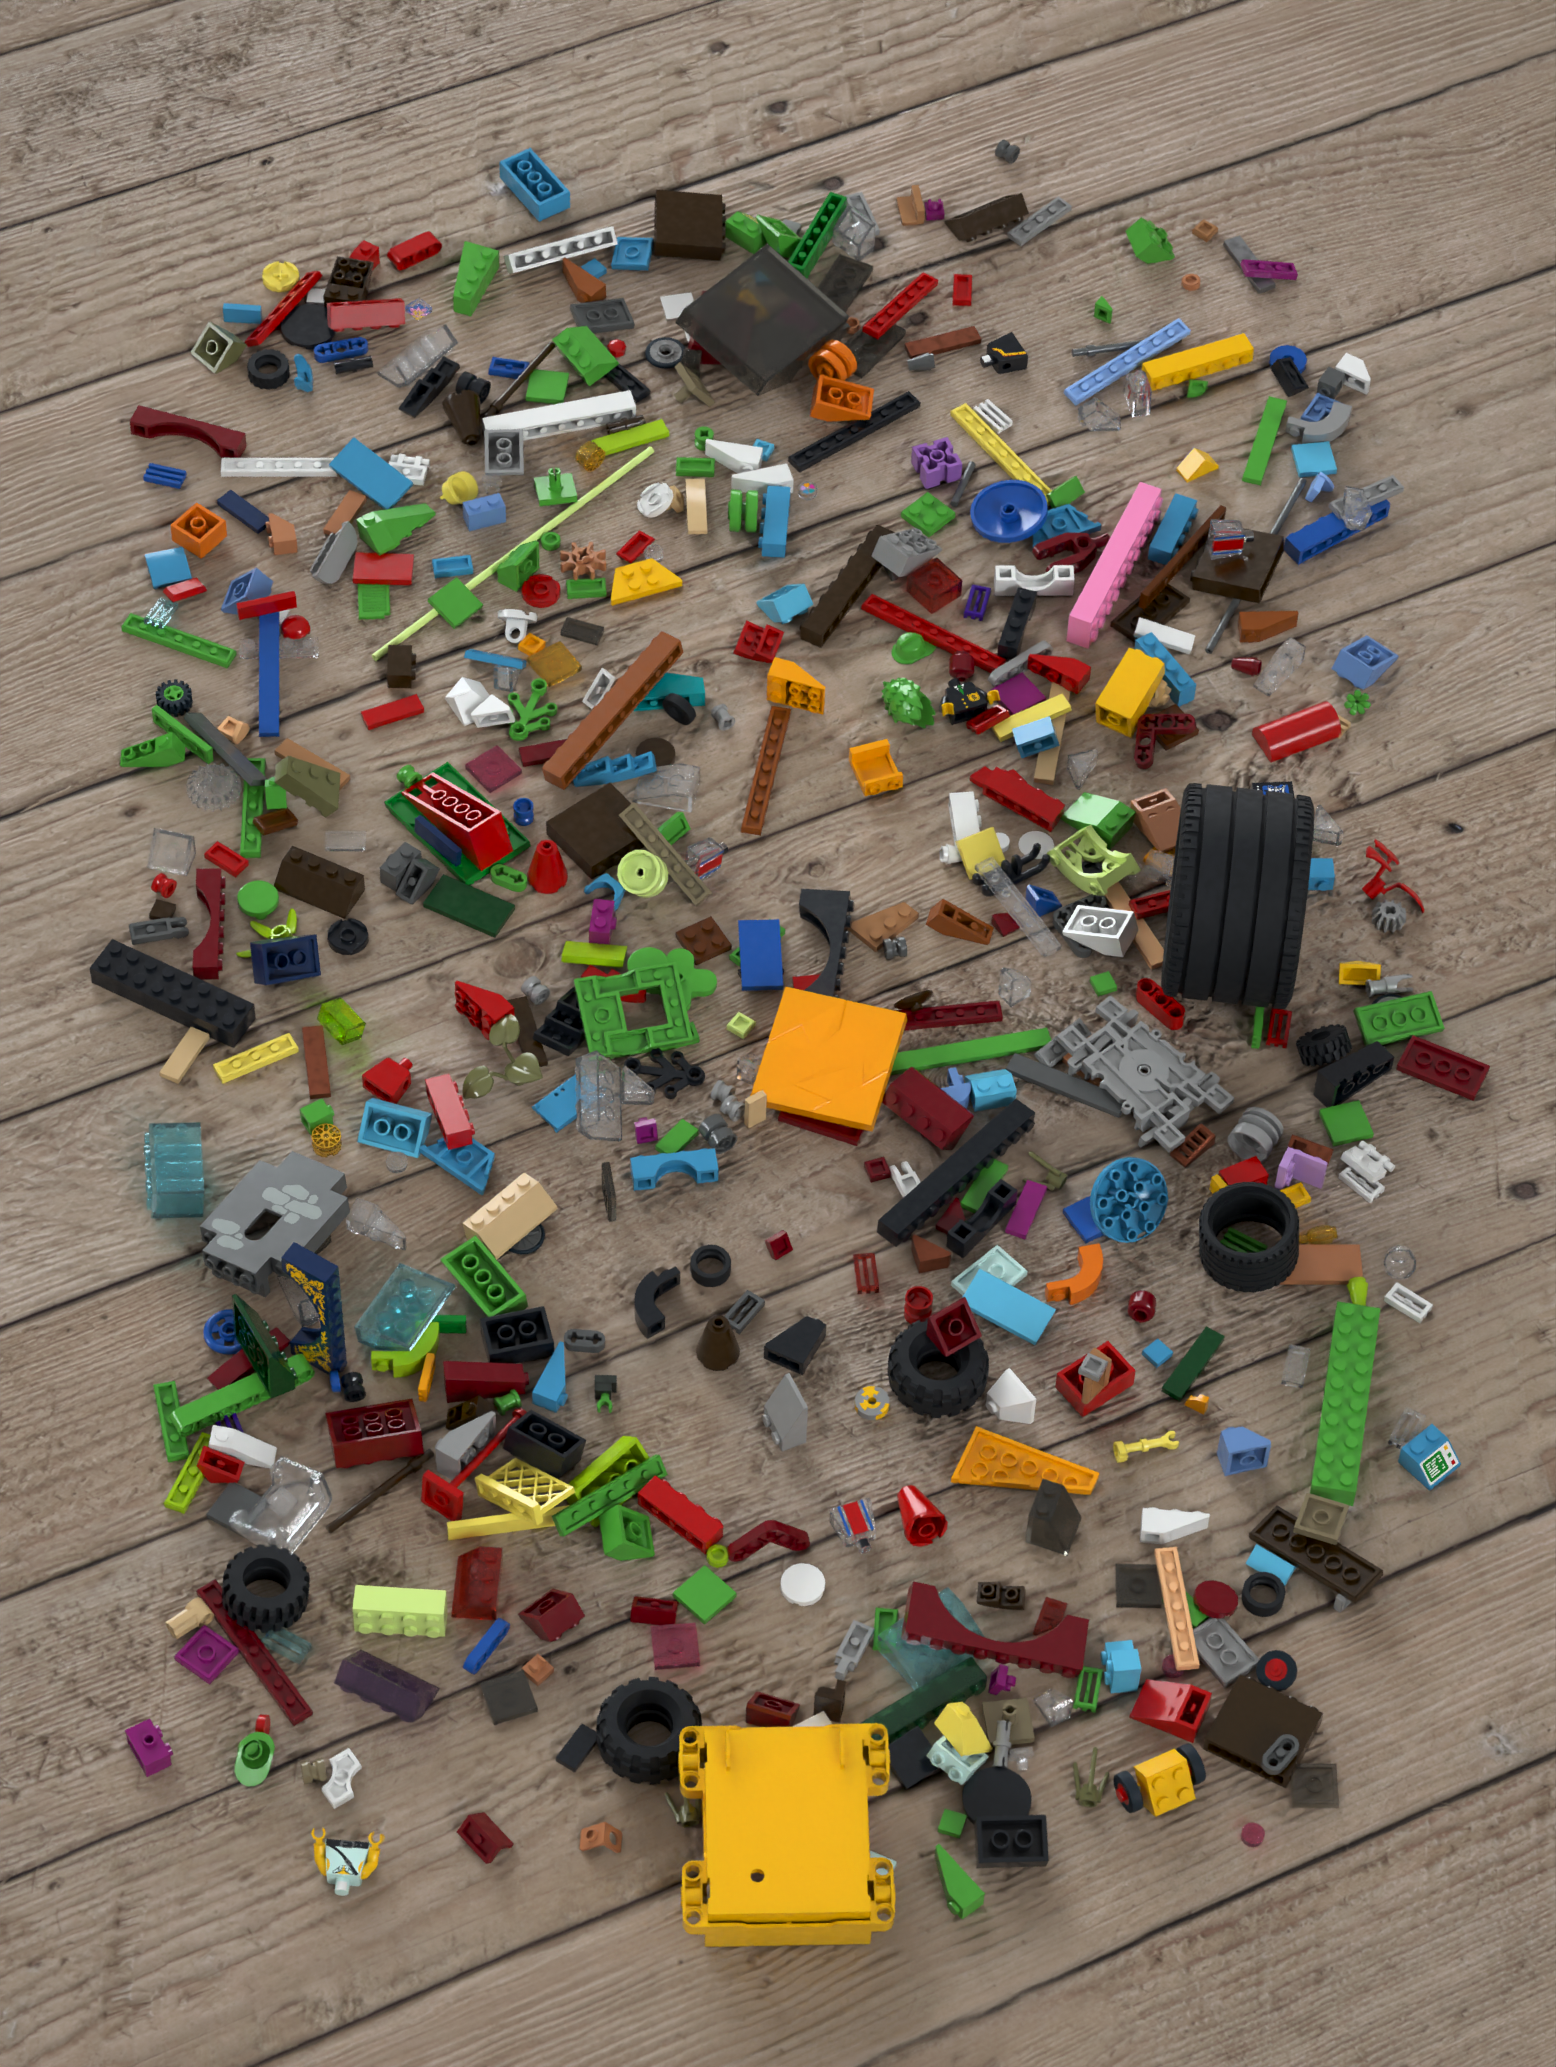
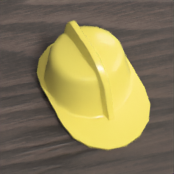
M458 472L451 475L442 485L443 495L440 498L446 499L451 505L463 504L465 501L473 500L478 494L477 483L468 472Z

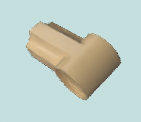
M198 1597L191 1600L186 1605L184 1611L166 1621V1627L170 1634L178 1639L197 1626L198 1628H201L203 1625L207 1626L213 1620L214 1614L205 1602Z

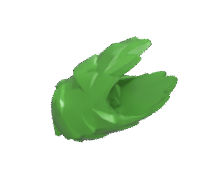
M906 678L891 679V682H883L882 698H884L885 710H888V715L893 717L895 723L901 721L914 726L918 725L922 728H926V725L935 724L933 715H936L935 710L931 706L930 699L920 691V686Z

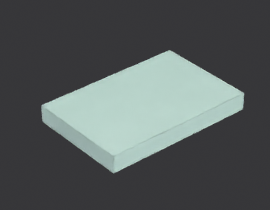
M996 1245L953 1279L951 1286L961 1295H964L979 1269L1014 1286L1027 1276L1028 1271L1001 1247Z

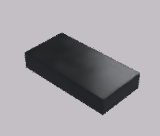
M581 1724L556 1756V1762L576 1772L597 1744L596 1731Z

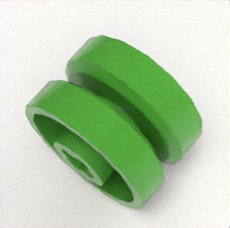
M731 489V497L728 503L729 532H739L742 520H745L746 532L756 533L758 490H748L746 502H742L743 492L740 489Z

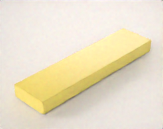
M1062 693L1010 716L993 726L992 730L999 741L1002 742L1014 736L1013 728L1048 716L1052 720L1072 711L1071 705Z
M287 1033L215 1063L213 1068L223 1084L299 1052L290 1033Z

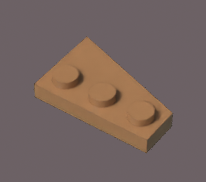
M905 902L852 922L851 928L847 930L874 952H877L883 947V939L890 938L892 940L919 918V913Z

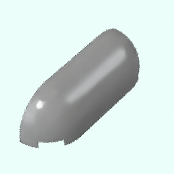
M349 521L342 523V528L336 534L332 532L314 561L310 572L312 577L318 582L331 584L338 581L357 547V535Z

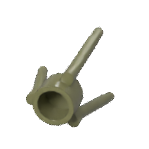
M1030 1151L1028 1154L1050 1170L1046 1177V1180L1049 1182L1043 1183L1026 1178L1023 1179V1182L1026 1183L1027 1180L1047 1186V1189L1054 1191L1055 1188L1060 1190L1064 1186L1068 1175L1055 1169Z
M1097 1747L1093 1748L1088 1784L1083 1785V1788L1080 1785L1078 1765L1076 1762L1073 1763L1076 1787L1075 1799L1079 1800V1804L1084 1807H1095L1097 1803H1101L1102 1793L1110 1775L1109 1772L1105 1773L1097 1790V1786L1093 1784Z
M665 1793V1798L675 1815L677 1824L681 1823L682 1827L685 1828L699 1824V1820L702 1819L700 1812L701 1799H695L694 1807L693 1804H690L689 1799L683 1796L684 1805L680 1807L678 1812L670 1795Z

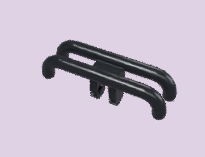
M1035 843L1033 849L1027 855L1020 858L1015 854L1012 856L1011 863L1008 860L1001 861V868L983 877L975 873L972 876V881L975 885L982 886L981 891L984 896L991 897L1043 871L1050 862V856L1044 854L1039 864L1022 872V866L1034 860L1040 853L1041 845ZM1002 876L1005 881L989 889L987 883Z

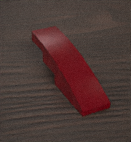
M277 1327L269 1331L271 1336L274 1335L276 1337L280 1352L290 1345L291 1340ZM240 1350L214 1371L207 1380L219 1390L250 1376L255 1370L244 1351Z

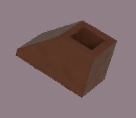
M1292 1134L1288 1144L1290 1148L1298 1149L1313 1157L1321 1158L1328 1165L1334 1151L1332 1148Z

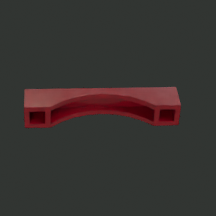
M138 405L130 419V429L133 435L148 439L166 435L191 437L210 446L220 458H241L247 446L246 433L155 410L150 407Z
M221 868L196 869L197 898L205 905L211 917L210 927L205 938L193 950V976L201 980L219 979V971H223V959H220V955L224 954V944L220 942V938H224V926H221V922L225 921V909H222V905H225L226 898L225 893H222V889H226V876L222 877Z

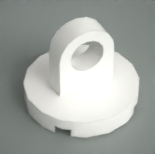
M504 609L498 611V619L506 621L505 636L508 641L514 644H519L526 637L527 623H537V615L533 612L525 615L523 610ZM514 629L520 630V636L517 639H513L511 636Z

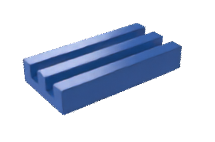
M492 357L489 375L517 379L530 362Z
M149 463V468L146 469L143 479L146 482L181 489L187 474L185 470Z

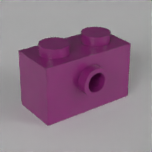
M594 899L589 927V943L610 945L612 930H616L617 917H614L615 901Z
M150 1718L125 1730L127 1743L146 1777L172 1765L170 1757L173 1755L172 1749L168 1742L164 1744L161 1739L163 1734L158 1724L154 1726Z

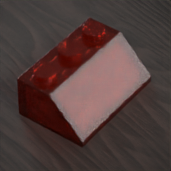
M480 1546L458 1556L452 1618L497 1620L503 1566L502 1548Z

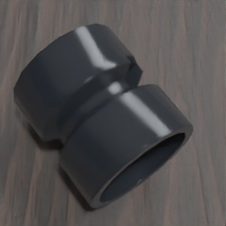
M465 371L460 375L456 383L455 392L459 395L462 394V390L475 391L480 398V404H482L489 395L491 383Z

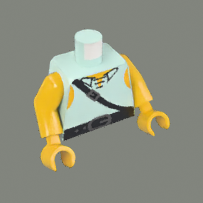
M322 1827L323 1835L321 1837L315 1836V1829L313 1828L312 1837L316 1840V1843H314V1861L320 1873L327 1876V1883L336 1884L335 1894L340 1896L348 1895L349 1886H360L362 1880L368 1878L377 1868L380 1848L378 1847L379 1844L383 1843L384 1835L380 1834L379 1842L374 1841V1832H371L368 1838L369 1842L326 1839L324 1843L323 1838L326 1835L324 1827Z

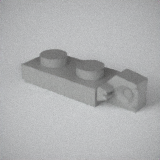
M853 1620L836 1654L834 1662L837 1665L835 1670L836 1679L844 1680L848 1670L853 1672L857 1668L874 1634L875 1628Z

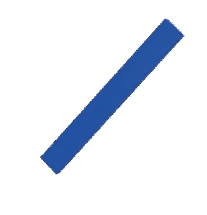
M280 611L259 616V737H279Z

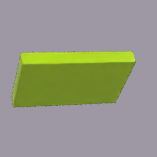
M566 941L561 962L622 968L627 955V946Z

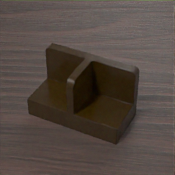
M837 1679L835 1689L827 1687L818 1688L814 1696L813 1716L824 1711L830 1721L840 1723L845 1705L846 1681Z

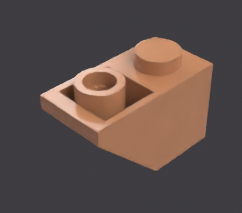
M269 513V522H265L267 533H271V536H268L269 548H273L274 555L297 553L294 525L273 513Z

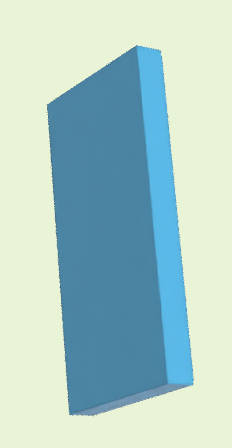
M354 437L329 464L332 470L384 510L393 508L413 486L411 480Z

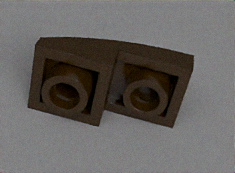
M978 1582L976 1602L979 1605L992 1608L1024 1610L1026 1590L1024 1586H1002L1001 1582Z

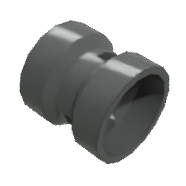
M1004 139L999 142L995 150L997 157L1005 158L1010 164H1013L1020 154L1018 146L1010 145Z
M904 936L897 937L895 940L890 938L883 939V950L886 959H893L894 956L907 957V944Z

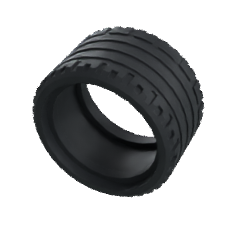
M1257 1182L1234 1183L1212 1194V1197H1209L1207 1203L1203 1205L1199 1217V1250L1204 1270L1219 1285L1238 1292H1261L1284 1282L1291 1275V1272L1294 1271L1299 1257V1216L1291 1199L1286 1197V1194L1280 1192L1279 1189ZM1251 1221L1271 1226L1282 1236L1280 1241L1273 1247L1256 1253H1243L1231 1250L1221 1244L1216 1238L1224 1228L1232 1224Z

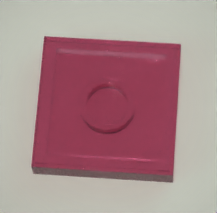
M498 745L465 764V769L489 793L522 774V769Z
M696 1623L651 1626L655 1670L700 1666Z

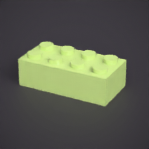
M355 1585L353 1600L354 1631L363 1634L374 1632L384 1635L404 1634L410 1637L416 1635L431 1638L445 1637L448 1615L446 1590Z

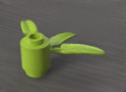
M292 908L290 909L286 926L278 925L271 929L256 921H250V925L258 934L267 939L293 937L297 927L296 911ZM251 950L237 952L236 955L242 958L251 957Z

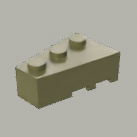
M291 756L285 757L276 764L275 783L293 796L298 795L306 801V805L309 807L314 806L321 811V815L325 818L338 810L341 773Z

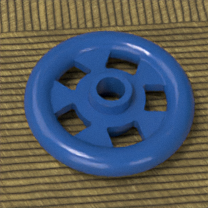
M226 1309L213 1314L207 1320L203 1330L206 1344L213 1351L220 1354L231 1355L238 1353L242 1348L234 1336L233 1309ZM224 1319L226 1322L219 1327L217 1322ZM218 1332L220 1339L214 1340L212 1334ZM225 1342H234L233 1346H224Z

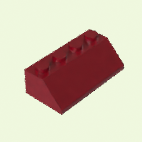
M910 1067L890 1084L882 1100L884 1105L941 1150H953L975 1116L914 1067Z

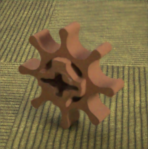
M573 542L572 552L560 551V560L565 561L561 562V572L564 573L572 570L573 580H577L578 576L588 574L590 579L594 580L595 570L606 571V561H603L606 559V550L594 551L593 542H589V545L583 548H579L576 542Z

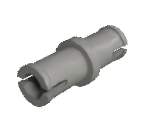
M1004 1720L997 1721L996 1741H993V1747H995L993 1767L1008 1768V1751L1012 1744L1009 1742L1012 1725L1010 1721L1007 1723Z

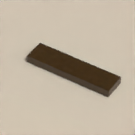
M527 996L507 1000L514 1007V1014L519 1022L520 1033L517 1039L522 1054L532 1053L537 1057L539 1067L547 1066L548 1061L543 1045L533 1040L537 1027Z

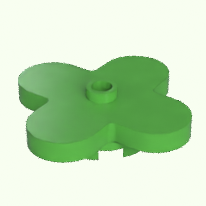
M678 948L668 953V961H676L686 1009L688 1011L691 1007V999L697 996H709L715 992L717 988L716 975L706 969H695L694 956L686 949ZM660 987L646 989L647 993L659 994L661 997Z

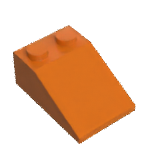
M820 374L813 389L810 417L827 422L869 420L874 389Z

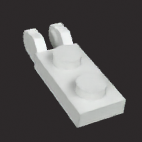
M907 1161L901 1163V1168L904 1172L902 1176L895 1165L889 1167L892 1179L895 1181L903 1198L921 1183Z

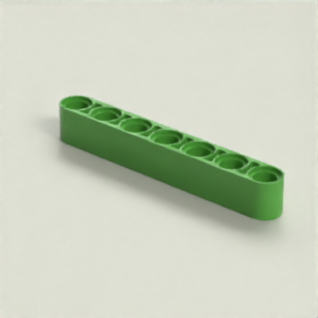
M297 1354L287 1359L288 1366L293 1367L297 1375L295 1387L309 1381L314 1376L315 1371L303 1354ZM255 1373L177 1408L171 1413L169 1418L180 1436L185 1437L213 1425L219 1420H224L225 1415L230 1417L234 1413L237 1414L268 1400L270 1396Z

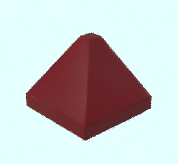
M1009 913L992 915L991 924L1003 937L1020 928Z

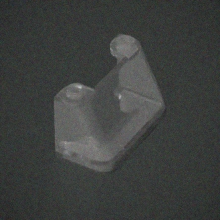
M281 1456L270 1469V1477L273 1484L249 1513L243 1509L234 1512L229 1519V1524L235 1532L256 1546L264 1544V1547H270V1544L277 1545V1548L282 1549L284 1547L290 1550L289 1553L292 1554L328 1510L332 1502V1494L323 1473Z

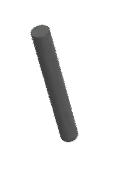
M973 461L968 463L950 504L953 507L958 506L976 464Z

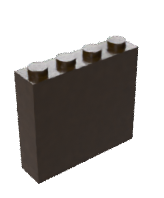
M656 190L654 203V256L720 261L721 254H725L726 243L722 242V240H725L726 229H722V227H725L726 216H722V214H725L726 203H722V195Z
M1217 523L1215 529L1210 532L1209 542L1204 545L1202 556L1197 560L1196 569L1191 572L1190 581L1193 582V590L1260 604L1285 550L1284 536ZM1234 527L1233 535H1227L1229 531L1215 535L1217 531ZM1245 535V537L1215 540V538ZM1246 536H1254V541L1246 542ZM1244 539L1243 549L1213 551L1214 541ZM1241 550H1242V552H1238V553H1228V554L1212 555V553L1231 552V551H1241Z
M608 783L546 821V834L591 880L596 876L604 874L612 866L618 865L627 853L640 850L645 846L619 816L632 803L611 783Z
M1240 1674L1204 1739L1203 1750L1287 1788L1321 1725L1323 1713L1314 1706H1307L1292 1696H1286L1279 1693L1273 1687L1264 1686L1252 1677H1245ZM1290 1734L1296 1737L1299 1741V1750L1294 1759L1280 1774L1271 1775L1266 1773L1262 1768V1758L1266 1751L1281 1735ZM1289 1747L1283 1748L1286 1751L1291 1750ZM1270 1763L1271 1766H1277L1275 1763Z

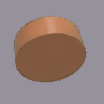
M1186 274L1182 278L1183 288L1189 291L1197 290L1200 287V277L1196 274Z

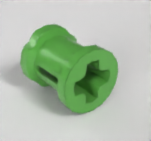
M514 1389L501 1398H493L494 1405L498 1407L497 1411L501 1416L515 1407H522L521 1399Z

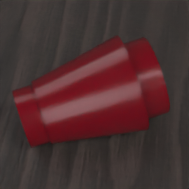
M1234 657L1232 659V669L1252 677L1254 675L1258 676L1261 672L1262 661L1258 660L1257 657Z

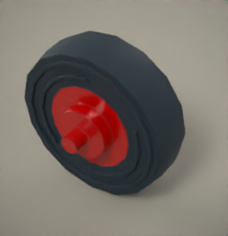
M1280 1650L1269 1651L1261 1656L1256 1668L1257 1678L1264 1686L1273 1687L1277 1691L1289 1688L1294 1683L1298 1671L1296 1662L1291 1655Z

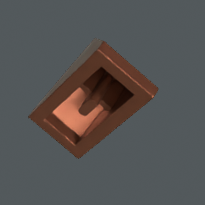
M915 1234L912 1236L911 1251L919 1273L944 1269L950 1266L951 1252Z

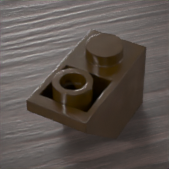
M478 1395L448 1409L446 1429L454 1430L491 1411L497 1415L498 1407Z

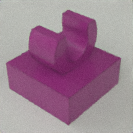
M931 199L928 202H924L926 220H944L945 212L941 199H938L936 202H931Z
M647 1117L638 1118V1122H634L637 1144L658 1140L655 1118L648 1120Z
M1000 1664L991 1673L988 1693L997 1695L1001 1690L1009 1692L1011 1686H1015L1016 1677L1007 1675L1008 1666Z

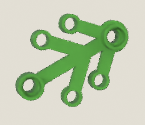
M537 678L532 681V695L526 708L521 703L519 694L513 692L508 695V704L514 706L521 717L519 722L515 720V722L509 723V736L513 740L522 741L532 731L538 729L547 731L550 729V719L547 717H542L539 721L528 724L529 720L546 714L554 716L557 714V705L555 703H548L546 706L534 710L539 698L547 692V682L544 679Z

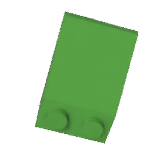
M1084 792L1061 816V820L1078 831L1092 825L1100 838L1108 844L1106 848L1111 850L1133 826L1136 811L1120 801Z

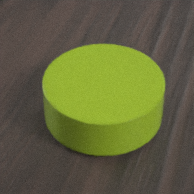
M715 1544L708 1548L706 1558L709 1565L720 1568L728 1563L729 1557L725 1546Z

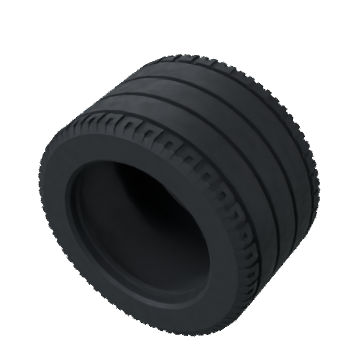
M1189 783L1183 792L1165 934L1161 987L1164 995L1177 997L1178 993H1181L1182 998L1207 1001L1208 997H1212L1213 1002L1238 1004V1001L1242 1000V1005L1268 1008L1269 1004H1272L1273 1009H1286L1292 999L1295 987L1307 903L1314 830V805L1311 797L1297 795L1296 798H1293L1291 793L1267 791L1266 795H1263L1262 790L1238 787L1235 792L1232 791V787L1207 784L1206 788H1202L1200 783Z

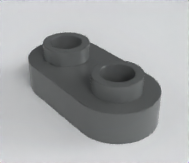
M1284 1734L1273 1743L1262 1758V1768L1266 1773L1277 1775L1287 1767L1298 1754L1299 1741L1297 1738L1290 1734ZM1289 1747L1291 1750L1286 1751L1283 1748ZM1270 1763H1275L1277 1766H1271Z

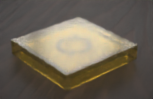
M561 641L527 657L529 665L541 679L547 682L548 687L582 671V665Z

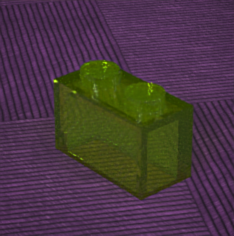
M341 997L321 1004L317 1020L341 1045L362 1038L366 1023Z

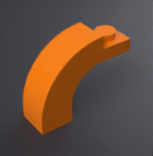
M1099 1243L1078 1248L1077 1260L1081 1270L1076 1276L1070 1279L1046 1283L1045 1298L1047 1302L1061 1301L1068 1298L1069 1304L1073 1305L1085 1300L1096 1290L1101 1280L1103 1253Z

